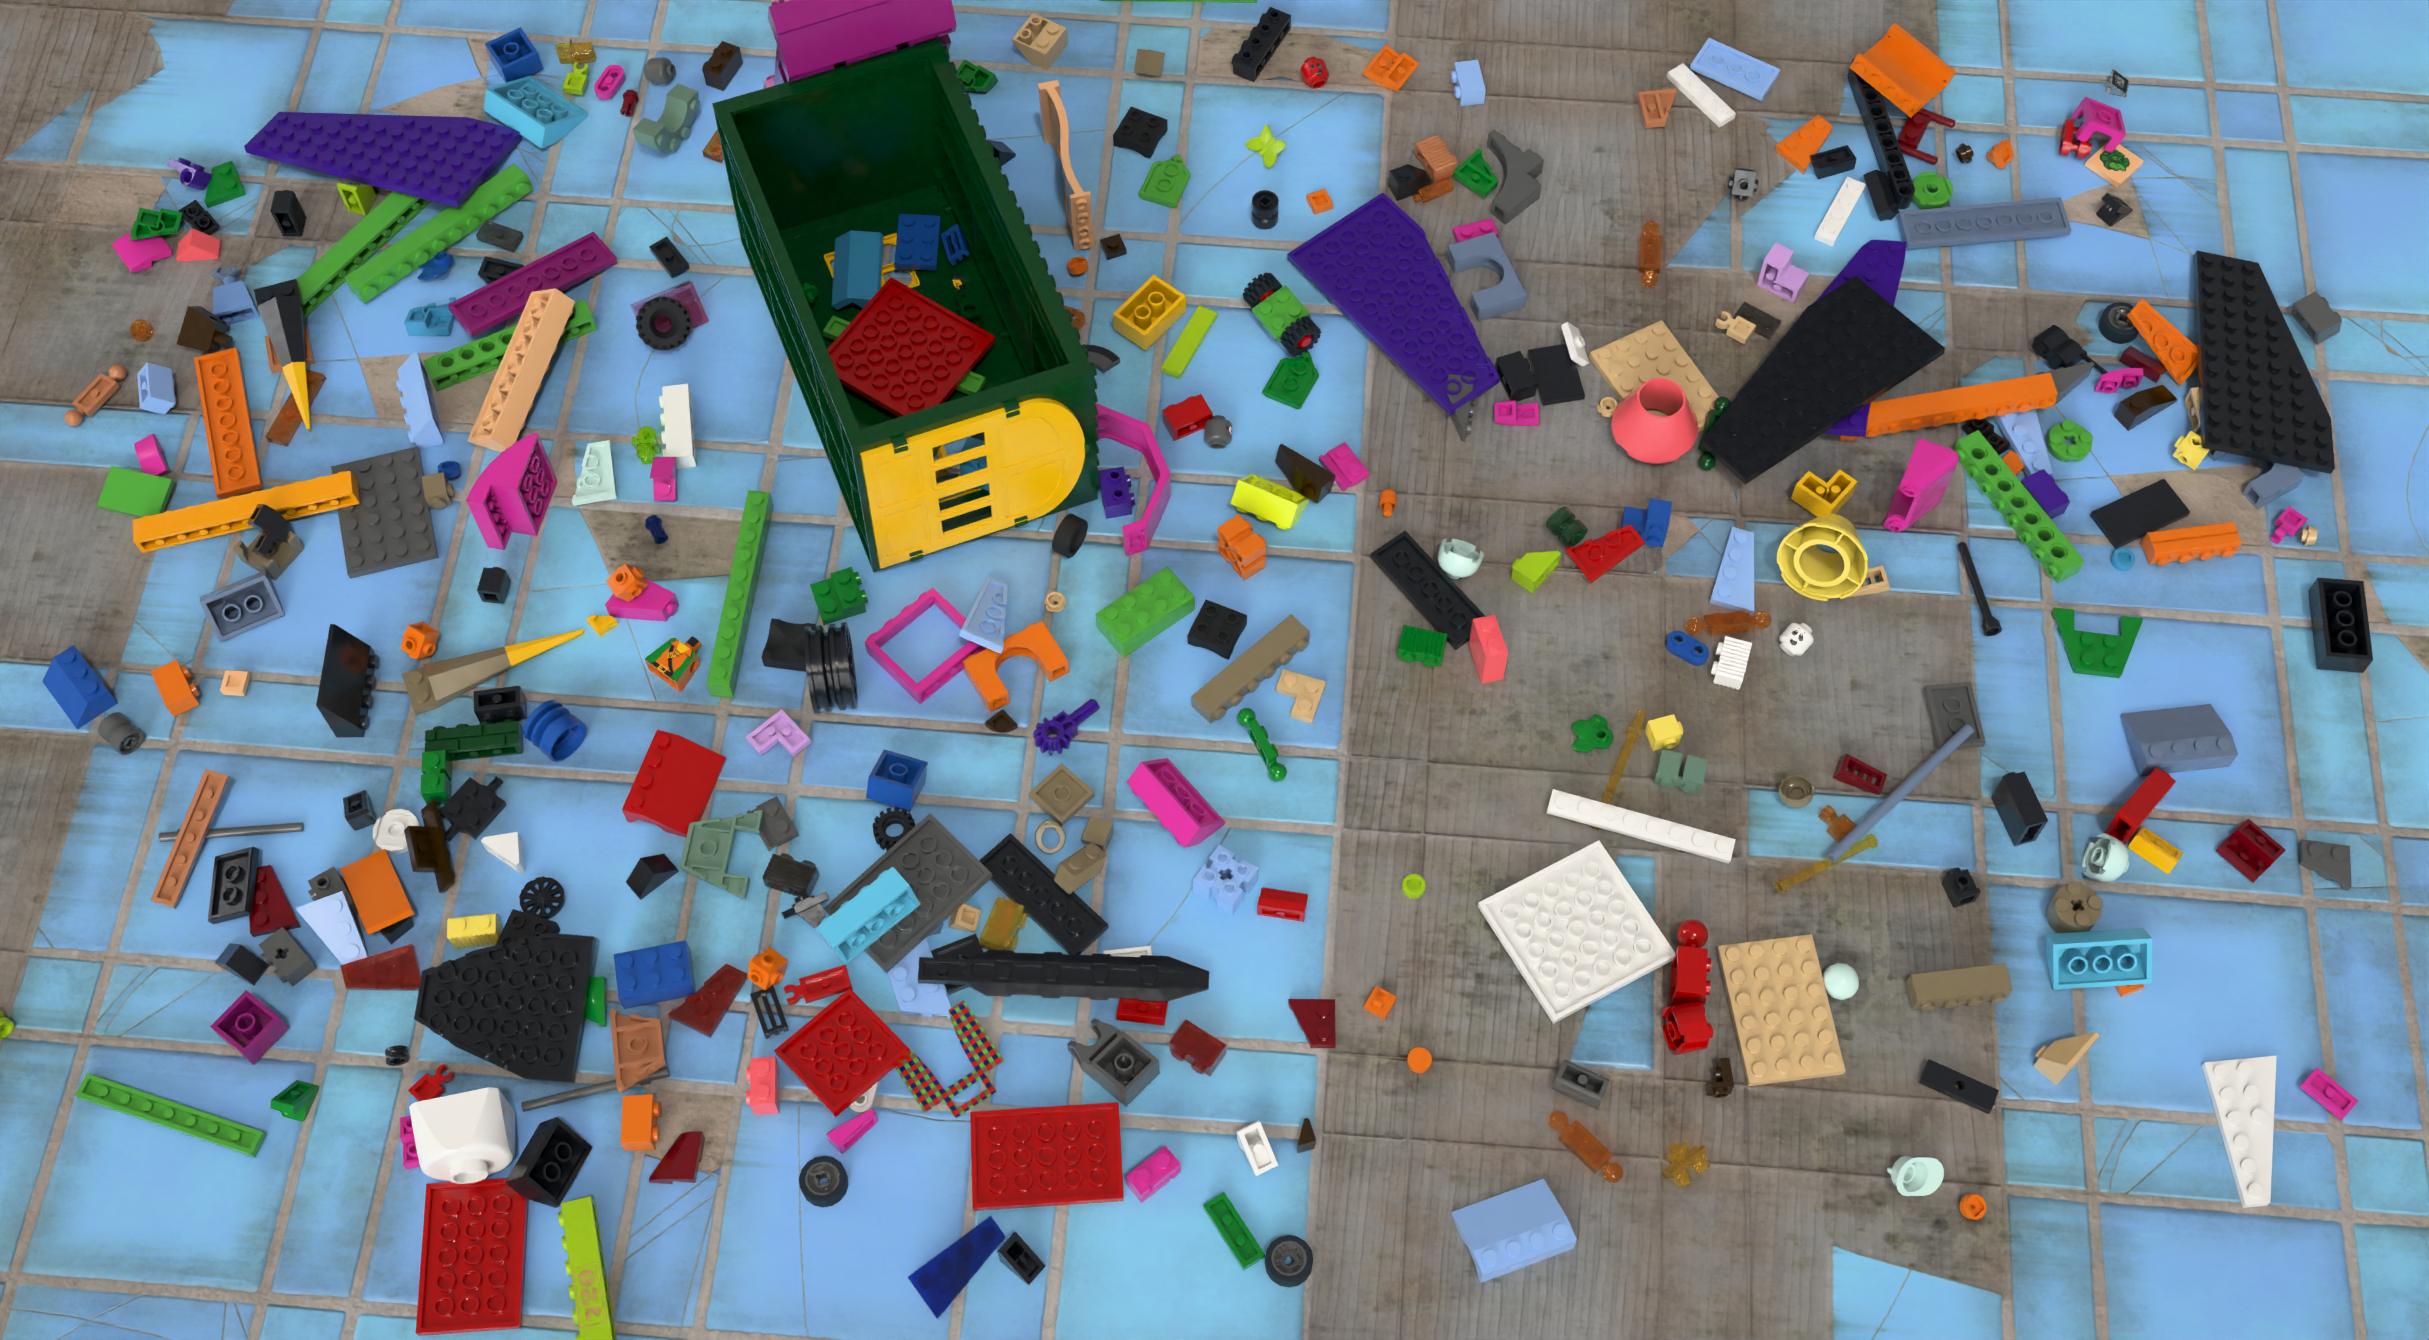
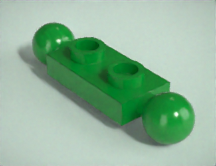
M1241 709L1237 716L1238 721L1241 725L1247 726L1248 735L1269 770V777L1273 781H1282L1287 775V769L1283 764L1277 762L1278 751L1275 745H1270L1267 740L1268 734L1265 727L1258 724L1255 712L1252 709Z

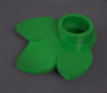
M1594 714L1590 721L1578 720L1571 724L1573 732L1578 737L1571 746L1575 751L1588 753L1595 748L1603 750L1609 748L1613 742L1614 736L1612 731L1608 729V722L1600 715Z

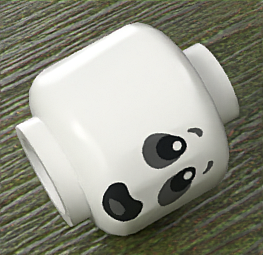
M1791 623L1779 637L1781 649L1792 657L1794 655L1801 656L1814 642L1811 635L1812 629L1805 623Z

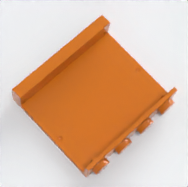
M1894 23L1885 36L1863 55L1859 52L1849 67L1911 118L1945 89L1957 73L1897 23Z

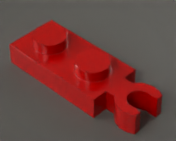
M846 965L800 978L799 986L790 984L784 987L785 994L795 993L793 997L787 998L788 1005L797 1004L801 998H804L807 1004L843 993L849 988L853 989Z

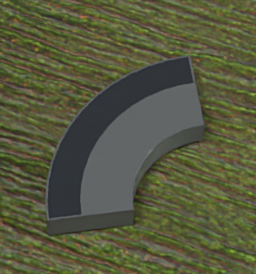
M1085 345L1088 350L1089 362H1093L1095 367L1102 373L1120 363V358L1112 351L1096 345Z

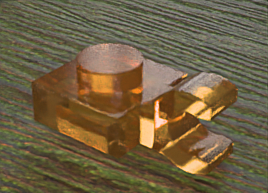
M1829 805L1818 816L1830 826L1826 832L1838 843L1857 826L1844 813L1838 817L1835 810Z

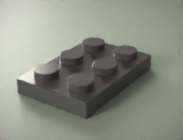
M1971 682L1926 685L1924 694L1938 749L1965 724L1970 725L1974 733L1957 749L1984 747L1986 741Z

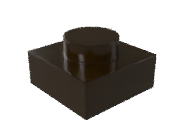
M1120 234L1100 239V246L1107 260L1127 254Z

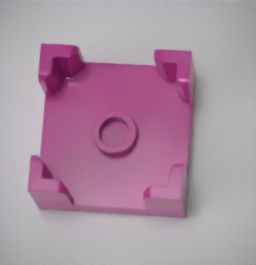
M2086 96L2071 115L2074 121L2081 119L2084 115L2085 121L2076 132L2078 140L2086 142L2094 131L2111 136L2112 138L2104 146V150L2110 153L2115 150L2126 136L2121 111Z

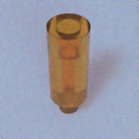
M1449 177L1418 189V193L1413 195L1415 203L1420 201L1426 203L1454 190L1453 183Z

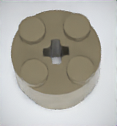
M2075 881L2060 887L2047 905L2048 923L2056 933L2090 931L2100 918L2103 901L2089 887Z

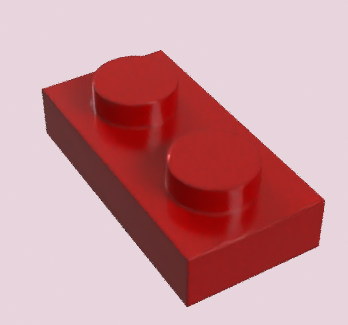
M1120 998L1116 1020L1165 1026L1168 1002L1139 1001L1138 999Z

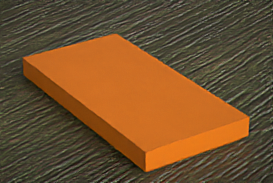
M385 849L340 868L368 935L414 915Z

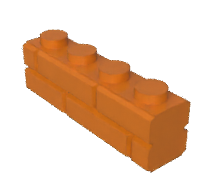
M2234 522L2147 532L2142 540V547L2144 553H2146L2148 564L2158 563L2159 566L2169 564L2172 561L2186 563L2196 558L2208 560L2220 555L2227 558L2233 556L2241 546V539Z

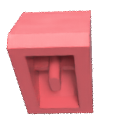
M192 228L178 242L176 259L177 261L220 259L222 242L220 239Z

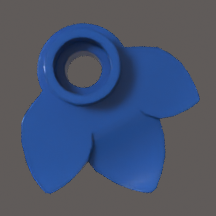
M447 251L437 253L432 259L418 266L420 269H423V272L417 278L419 280H429L434 276L439 277L445 274L454 262L453 256L449 255Z

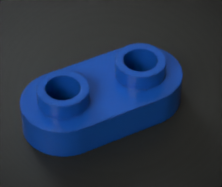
M1673 631L1667 637L1665 645L1670 653L1694 666H1701L1706 663L1709 649L1705 644L1681 631Z

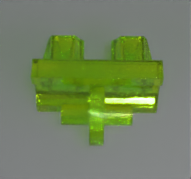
M648 426L640 428L637 432V438L632 437L631 444L637 450V458L641 459L642 464H652L656 454H661V446L656 441V432Z

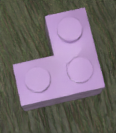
M1775 243L1764 259L1757 285L1795 303L1806 286L1809 273L1791 265L1795 251Z

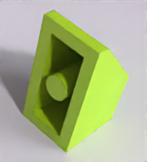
M353 180L337 184L348 212L367 216L377 199L373 186Z
M1559 551L1526 553L1521 559L1518 558L1513 563L1511 579L1530 593H1533L1559 565L1561 553Z

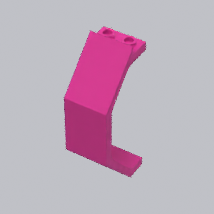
M1095 403L1098 410V415L1095 417L1098 422L1096 431L1099 439L1109 438L1140 451L1144 455L1156 482L1155 489L1142 519L1122 526L1123 549L1126 556L1147 550L1171 497L1170 471L1149 424Z

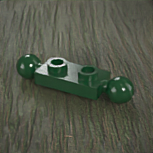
M1723 396L1718 397L1714 401V409L1708 411L1698 448L1705 452L1698 459L1699 467L1705 471L1713 469L1716 460L1702 446V439L1731 404L1730 400Z

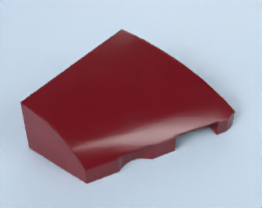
M686 1132L680 1134L650 1175L649 1182L673 1184V1181L695 1183L705 1142L703 1133Z

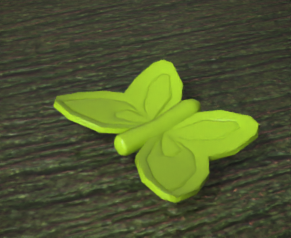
M1266 125L1260 137L1250 139L1245 143V146L1249 150L1259 151L1258 154L1260 156L1263 155L1264 165L1267 168H1271L1277 160V154L1283 151L1286 143L1272 137L1271 129Z

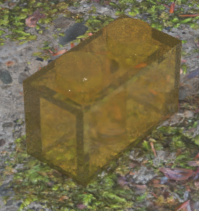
M997 897L979 938L981 947L986 950H1015L1019 939L1017 934L1020 929H1024L1028 916L1025 915L1024 906Z

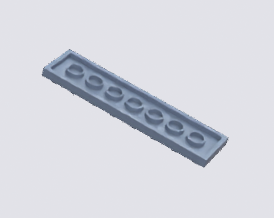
M2061 197L1900 211L1898 214L1903 238L1907 242V250L2066 236L2071 233V227Z

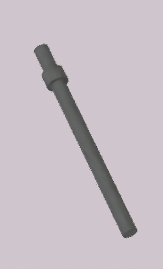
M299 822L209 829L205 839L303 832L304 824ZM180 829L176 832L159 833V841H175Z
M668 1067L658 1069L635 1085L640 1084L643 1086L651 1084L653 1080L669 1077ZM616 1080L521 1102L522 1110L526 1112L616 1090Z

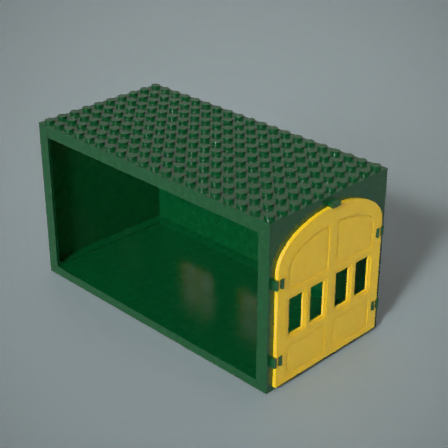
M940 39L841 66L793 82H785L712 103L742 245L873 572L907 561L913 562L924 558L923 556L1014 526L1017 528L1028 524L1029 521L1097 500L1098 490H1100L1097 479L1100 478V474L1097 468L1099 466L1097 457L1099 448L1096 441H1099L1096 431L1098 422L1095 417L1098 415L1095 405L1098 402L1095 392L1097 383L1094 378L1097 375L1096 367L1093 362L1088 360V350L1085 344L1081 345L1079 341L1080 334L1078 328L1073 327L1071 324V313L1069 309L1065 310L1063 306V296L1061 292H1057L1055 289L1056 282L1053 275H1049L1047 272L1048 265L1044 257L1041 258L1039 255L1040 248L1038 242L1032 240L1031 227L1024 222L1023 210L1016 205L1015 193L1008 188V178L1006 174L1001 173L1000 161L998 157L994 158L992 143L986 141L984 126L979 125L976 109L972 110L970 96L968 93H964L963 81L961 77L957 78L955 64L949 61L948 49L946 46H942ZM899 214L941 216L937 271L895 269L893 262L882 266L881 287L885 284L883 278L885 273L904 270L912 276L909 288L959 316L954 294L971 290L982 311V329L996 336V342L971 370L986 377V383L980 392L968 395L954 390L942 404L898 417L844 386L839 380L827 351L835 340L823 336V330L832 316L852 322L863 308L857 304H848L838 310L832 307L834 271L830 263L834 260L835 239L850 230L880 232L883 234V245L891 244L896 246ZM955 224H958L963 230L970 255H962L963 259L961 261L956 259V264L952 265L948 261L941 234ZM950 235V236H948V237H949V240H950V243H951V246H952V250H953V253H956V252H955V249H954V245L952 244V241H951L952 239H951V235ZM960 274L967 290L958 292L950 277ZM804 283L814 285L818 289V295L814 298L815 301L813 303L809 302L808 304L801 287ZM984 432L985 445L950 456L947 455L944 448L945 444ZM941 445L937 451L939 459L934 461L932 448ZM986 455L987 468L962 476L959 473V477L940 483L936 482L937 478L950 474L944 468L956 466L957 464ZM988 483L989 492L975 487ZM964 491V492L961 493V494H958V495H955V496H952V497H949V498H946V499H943V500H940V501H939L940 498H944V497H947V496H950V495H953V494H956V493H959V492Z

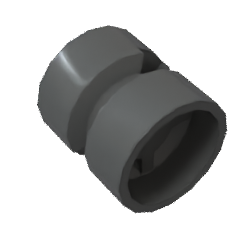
M115 712L105 717L98 727L99 735L121 755H128L134 752L144 740L143 733L135 725H132L131 721L120 712Z

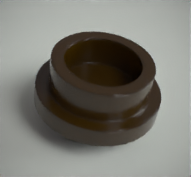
M1962 143L1959 145V148H1956V155L1961 163L1972 162L1974 153L1969 145L1966 146Z

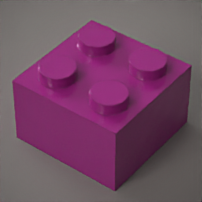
M247 990L210 1026L221 1039L253 1065L289 1029L278 1015Z

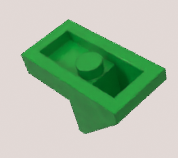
M296 1080L271 1099L270 1109L280 1111L283 1117L304 1122L319 1091V1086Z

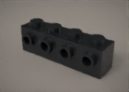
M1272 7L1262 14L1259 24L1252 28L1248 40L1243 41L1241 50L1238 54L1235 53L1232 58L1233 74L1255 82L1290 31V14Z

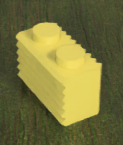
M496 913L447 919V938L456 950L458 948L461 950L468 947L472 948L473 946L477 948L483 945L485 947L487 945H495L503 929L502 922Z

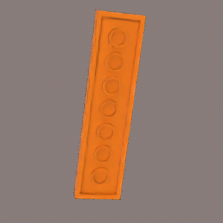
M237 347L194 357L218 499L262 489L243 371Z

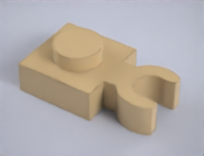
M1723 311L1721 314V318L1725 321L1717 318L1715 326L1719 329H1727L1726 335L1743 344L1747 342L1756 328L1755 324L1740 316L1733 319L1726 311Z

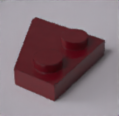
M1288 999V1006L1290 1010L1292 1009L1310 1048L1335 1049V999Z

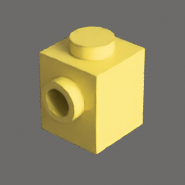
M1674 714L1648 721L1645 733L1652 750L1672 749L1679 744L1683 735V727L1680 722H1677Z

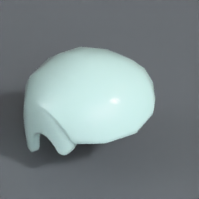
M1836 963L1830 965L1822 973L1826 993L1834 999L1844 1000L1851 998L1858 990V975L1848 964Z

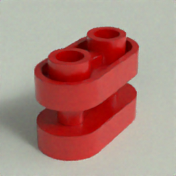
M2065 119L2061 130L2059 155L2068 156L2070 150L2076 151V158L2084 159L2086 155H2090L2092 143H2089V140H2091L2092 135L2086 142L2078 139L2077 143L2072 142L2073 135H2076L2080 127H2074V120Z

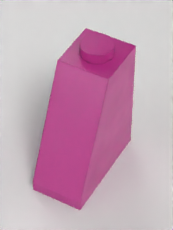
M644 578L648 586L642 590L640 595L627 602L617 598L613 593L605 606L609 616L614 618L666 622L670 616L677 612L679 603L675 593Z

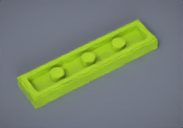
M1200 305L1197 307L1162 364L1161 372L1178 379L1182 377L1216 321L1218 312Z

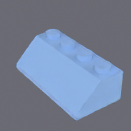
M413 352L397 370L399 379L396 380L399 392L403 393L400 401L403 409L407 410L404 418L407 426L411 428L408 431L410 442L415 443L419 450L444 444L429 376L418 352Z

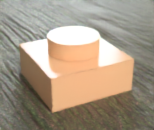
M226 670L220 688L223 695L245 696L251 677L250 674L243 671Z

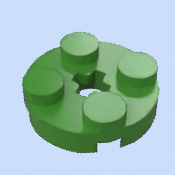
M1924 172L1915 177L1913 181L1915 192L1912 200L1920 210L1942 208L1948 205L1953 187L1946 177L1942 179L1935 172ZM1928 188H1930L1932 191H1936V192L1930 193V192H1928L1927 190H1928Z
M2064 420L2062 423L2053 426L2046 438L2050 454L2062 462H2069V460L2079 462L2088 455L2093 440L2091 433L2071 420ZM2066 439L2071 440L2074 444L2070 443L2067 445L2065 443Z

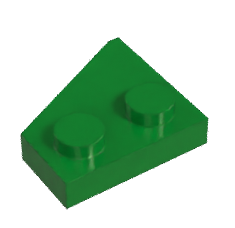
M1480 149L1476 150L1453 172L1455 179L1483 198H1486L1498 186V180L1491 172L1488 162L1485 163Z

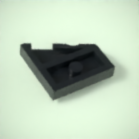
M485 256L478 275L485 283L490 284L524 267V265Z

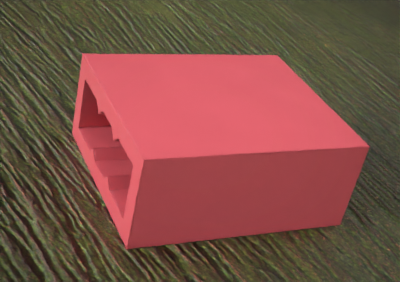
M1493 614L1473 619L1469 649L1481 684L1502 680L1504 678L1508 651L1496 616Z

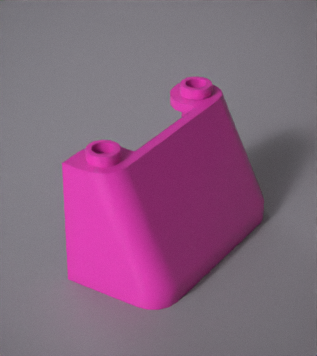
M1918 438L1883 527L1893 532L1904 531L1941 502L1955 471L1959 455L1949 448Z

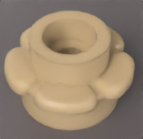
M1611 397L1603 398L1597 406L1598 412L1602 413L1604 417H1611L1618 405L1617 401Z
M2308 525L2307 528H2302L2300 541H2304V546L2315 544L2318 528L2311 527V525Z
M1059 592L1049 593L1044 600L1046 610L1051 613L1063 611L1066 605L1065 597Z

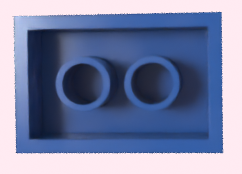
M686 940L614 954L618 998L624 1009L696 995L691 951Z

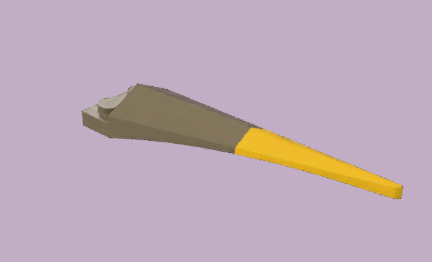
M584 629L424 664L423 668L403 673L402 677L415 715L437 709L490 678L547 650L582 636L585 633Z

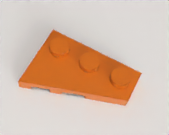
M1817 115L1779 142L1775 147V151L1802 174H1805L1811 163L1810 155L1817 154L1819 149L1822 148L1831 134L1833 126L1823 117Z

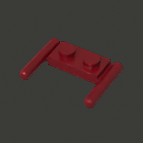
M1922 108L1912 118H1908L1899 136L1898 143L1903 154L1935 165L1938 162L1936 156L1917 150L1931 120L1951 128L1955 126L1956 122L1953 119Z

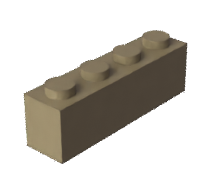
M2005 963L1910 974L1905 983L1912 1010L1920 1009L1922 1012L1931 1011L1935 1007L1952 1009L1961 1004L1976 1006L1986 1001L2001 1003L2013 991Z

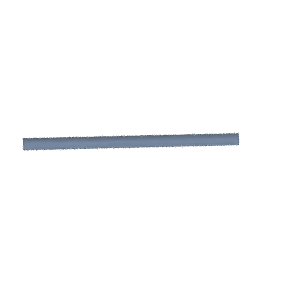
M1965 724L1826 854L1827 858L1835 863L1974 733L1973 728Z

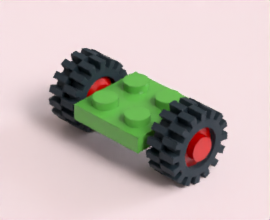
M1266 272L1263 275H1258L1257 279L1256 277L1253 278V282L1247 284L1249 287L1245 288L1243 293V299L1252 308L1253 314L1276 341L1281 340L1280 342L1291 355L1300 356L1303 352H1308V348H1313V344H1316L1318 342L1317 339L1321 336V331L1312 321L1310 312L1286 285L1282 287L1273 274Z

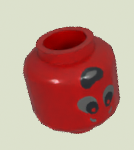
M1309 57L1301 66L1300 71L1307 86L1320 88L1327 83L1329 72L1324 60Z

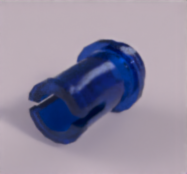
M657 515L649 516L645 520V527L650 530L654 542L657 544L666 542L668 535L661 525V518L657 517Z

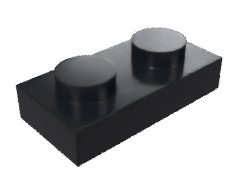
M668 237L649 246L651 253L671 278L690 268L688 262Z

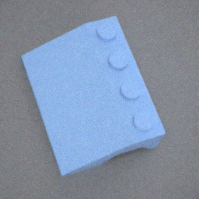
M1544 1178L1451 1212L1461 1239L1468 1246L1474 1260L1480 1283L1574 1249L1577 1241L1567 1216Z

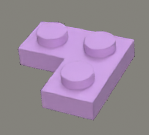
M782 709L746 736L747 742L761 756L779 742L793 757L811 744L810 738Z

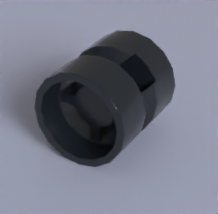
M1263 190L1255 193L1252 197L1251 220L1255 227L1266 230L1273 228L1277 224L1279 200L1275 193Z

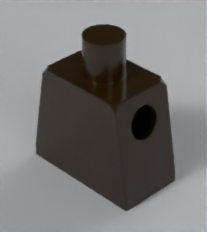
M188 306L177 345L213 352L219 351L220 346L229 348L233 338L224 334L227 327L225 321L201 306Z

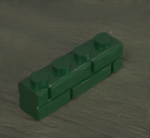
M505 719L502 723L484 721L479 723V725L473 726L458 724L454 728L436 726L433 730L425 731V752L446 750L452 761L523 754V729L519 721L513 719Z

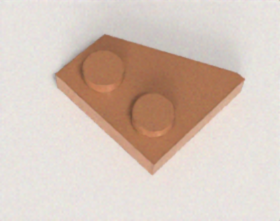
M1676 88L1638 92L1637 100L1645 128L1664 127L1666 125L1676 95Z

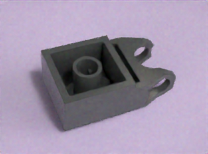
M1094 1018L1091 1021V1028L1097 1034L1099 1041L1090 1046L1070 1041L1067 1044L1068 1050L1076 1058L1081 1069L1127 1107L1160 1074L1159 1060L1124 1031L1121 1032L1115 1026Z

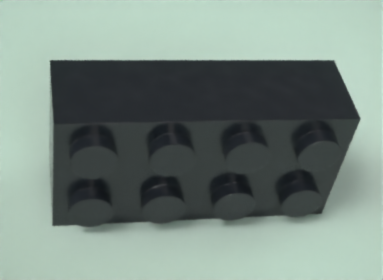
M2317 578L2308 591L2317 669L2363 673L2373 661L2364 581Z

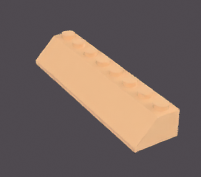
M558 289L531 292L469 435L468 442L498 452L505 451L517 442L520 430L525 426L526 416L533 407L535 395L541 388L543 376L549 369L552 355L557 350L558 341L565 332L566 322L573 313L572 308L575 301Z

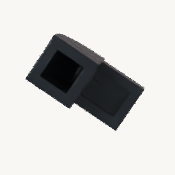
M257 504L247 524L262 531L252 552L259 556H266L267 553L270 554L275 548V539L278 541L286 540L288 528L284 517L279 512L265 504Z

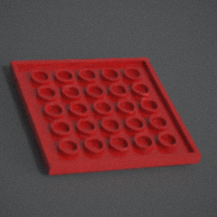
M890 277L830 345L827 351L841 384L894 415L901 417L944 403L996 342V336Z

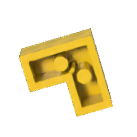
M1840 469L1827 483L1808 471L1796 484L1791 499L1817 517L1823 514H1836L1852 497L1858 481Z

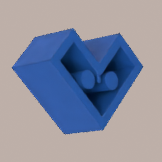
M1650 498L1647 510L1625 506L1621 528L1631 524L1646 545L1650 547H1663L1669 526L1672 502Z

